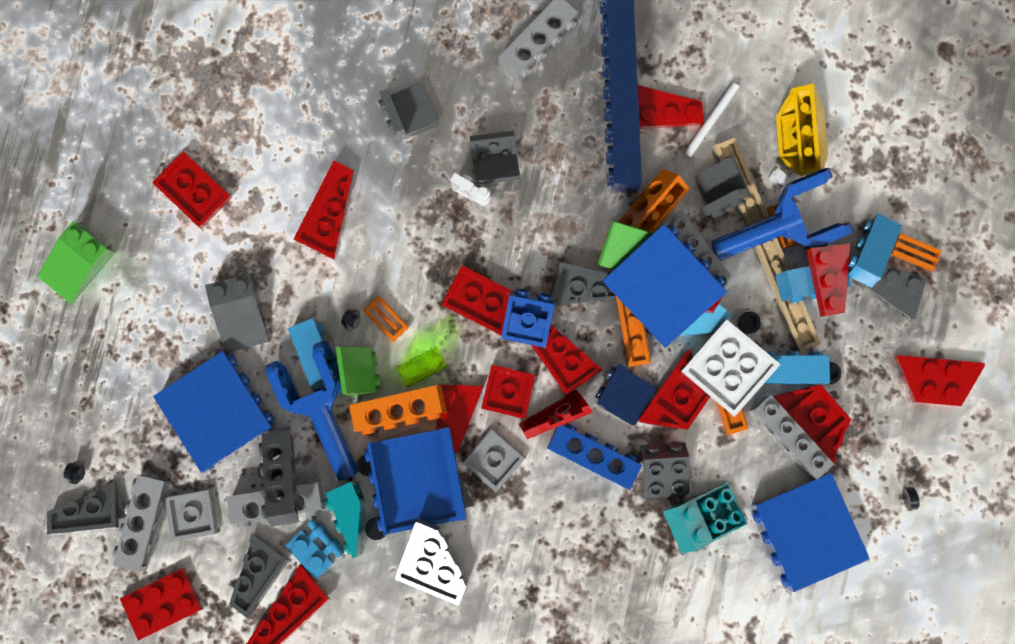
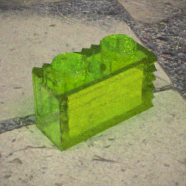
M434 346L433 349L430 348L429 351L426 350L425 353L413 357V360L409 359V362L405 361V364L397 365V370L404 384L409 388L448 366L438 347Z

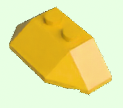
M814 83L794 87L790 90L789 96L776 115L779 159L799 176H806L824 169L828 157L825 110Z

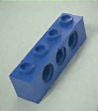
M569 423L557 427L547 449L631 490L642 467L641 464L637 463L639 460L637 457L628 453L623 456L617 453V447L609 443L603 446L597 443V437L589 433H585L583 436L576 432L577 427ZM577 438L580 440L581 447L578 451L570 450L568 446L570 439ZM593 448H597L601 452V458L596 462L589 458V452ZM615 458L619 459L622 463L621 469L617 472H613L609 466L611 460Z

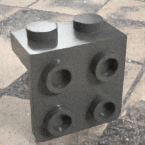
M422 83L391 95L388 89L379 92L382 98L378 100L383 113H388L390 119L386 122L391 133L396 132L398 139L437 124V115Z
M514 131L470 136L475 182L477 184L512 181L520 178Z
M733 157L724 159L696 176L697 183L707 203L706 206L699 209L703 217L712 216L714 219L725 214L724 210L730 207L731 209L744 204L743 200L751 197V193Z
M674 441L666 444L649 443L647 445H640V455L643 463L644 496L646 498L688 495L690 457L686 443Z

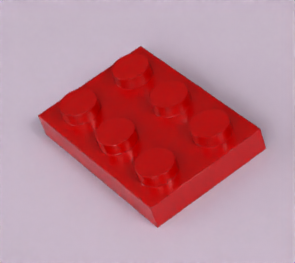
M184 151L152 182L200 229L232 199Z
M462 265L441 305L502 336L509 295L512 290Z
M185 567L120 598L138 641L203 610Z

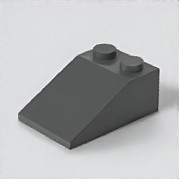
M247 274L205 285L209 306L225 352L229 353L270 342L256 281L253 276Z

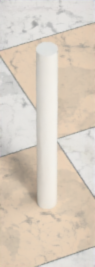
M731 83L683 153L686 158L690 159L735 95L739 89L736 83Z

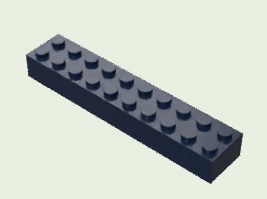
M601 0L599 5L600 15H602L600 33L603 36L601 56L605 57L604 65H602V78L606 79L603 87V100H607L604 108V122H608L605 130V143H609L606 152V165H610L606 175L607 187H611V193L638 192L642 184L634 0Z

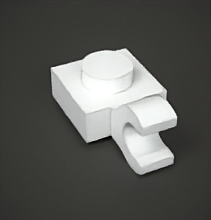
M776 168L771 173L769 179L783 185L780 189V192H782L785 184L802 176H799L794 171L788 176L782 170ZM803 192L791 198L795 200V202L799 203L801 202L806 192Z

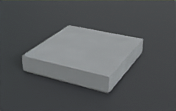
M491 428L462 463L497 492L526 457Z
M212 488L165 497L171 542L218 534Z

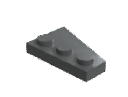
M560 262L552 295L555 305L616 300L615 294L602 281L608 273Z
M886 266L881 279L872 288L854 279L855 282L873 295L887 302L890 307L904 314L907 319L912 322L915 321L927 278Z
M110 483L107 487L98 491H92L80 499L72 500L47 511V535L119 528L118 483Z
M253 533L249 540L250 545L247 554H245L243 559L244 564L240 576L237 578L229 603L230 606L246 618L251 617L289 562L288 558Z

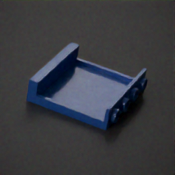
M663 223L660 228L611 273L609 272L602 281L666 348L727 293V290L724 288L727 284L718 274L714 277L708 271L711 266L703 258L698 260L692 254L696 250L687 241L682 243L677 238L680 233L671 224L666 226Z
M224 351L153 396L201 473L209 472L214 468V465L269 429L275 428L273 425L275 419L268 410L265 411L261 406L263 401L256 391L252 392L249 387L251 383L244 372L240 373L236 367L239 365L237 359L232 353L228 354Z
M450 427L367 443L368 448L364 449L366 462L371 464L372 471L368 472L371 485L375 486L376 494H373V503L375 508H379L380 517H377V525L379 531L383 530V535L411 530L414 528L418 518L434 525L467 519Z
M824 473L817 480H811L763 502L752 504L753 511H751V515L755 523H759L763 530L760 533L764 544L769 545L771 548L770 558L774 566H778L782 573L779 578L785 589L788 588L790 591L796 592L870 560L832 473Z

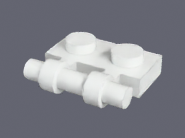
M453 174L450 179L453 191L482 206L490 203L489 189L486 187L477 188L472 183L473 179L466 174Z

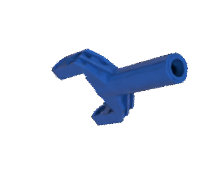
M830 168L818 170L785 184L773 216L712 240L713 252L719 260L722 261L780 236L810 248H817L853 232L850 222L833 224L808 235L797 204L791 198L827 183L833 177Z
M322 340L313 345L312 357L326 388L299 399L286 367L279 361L267 364L265 371L280 407L293 414H304L311 418L338 481H342L354 476L359 471L332 411L334 401L340 395L342 389L338 362L328 342Z

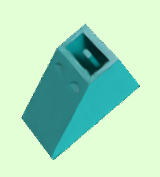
M352 481L325 493L327 498L324 500L329 512L333 511L336 517L334 525L337 532H342L344 536L343 546L348 555L351 554L355 558L362 554L366 500L358 481Z
M729 482L663 511L681 554L697 551L747 524Z

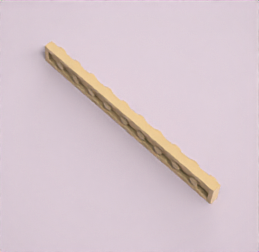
M736 138L714 145L713 149L719 162L728 157H733L736 160L751 193V197L743 200L744 204L738 207L745 226L768 218ZM775 238L756 246L755 250L797 351L802 352L820 345L821 342L804 301L791 304V300L781 302L775 275L790 270L778 239Z

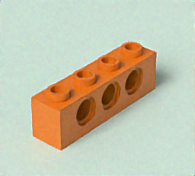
M662 169L617 222L655 231L690 188L678 174Z
M441 385L349 405L354 432H362V435L376 433L375 428L384 427V430L398 428L397 423L405 422L406 426L419 423V418L427 417L428 421L441 418V413L447 412ZM420 399L425 404L422 412L416 409V403ZM397 405L403 408V413L400 417H397L394 413ZM375 410H379L381 413V419L378 422L373 419Z

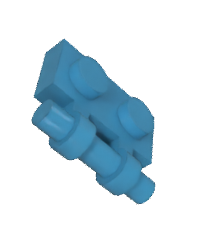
M312 519L307 525L313 532L308 535L304 530H301L285 547L315 579H318L334 563L328 555L333 552L339 558L345 551L339 546L340 543L336 539L333 540L322 524L319 525L315 519ZM318 537L327 546L324 550L315 542Z

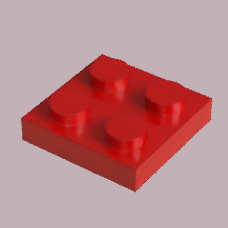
M491 365L481 409L525 419L535 375Z

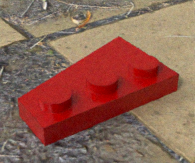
M575 390L519 423V426L526 438L529 439L593 412L580 393Z

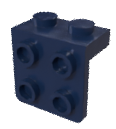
M624 365L612 366L606 376L609 379L605 387L600 386L595 395V398L598 399L595 404L626 423L636 425L656 389L650 383L627 371V367Z

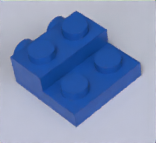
M517 288L515 292L511 291L501 339L546 348L555 300L551 299V295L545 293H538V296L529 295V291Z

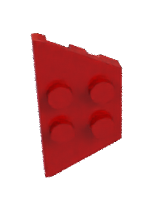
M690 350L684 353L642 413L638 422L683 430L689 429L711 397L682 372L693 359V354Z
M904 355L895 356V361L899 363L903 373V380L909 387V394L914 403L962 406L985 367V363Z
M820 384L773 396L834 463L836 453L843 442L844 433L849 427L851 418Z

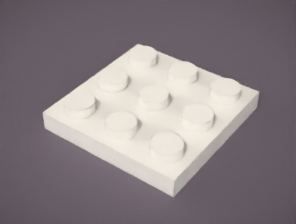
M726 320L682 372L735 417L781 364L731 322Z

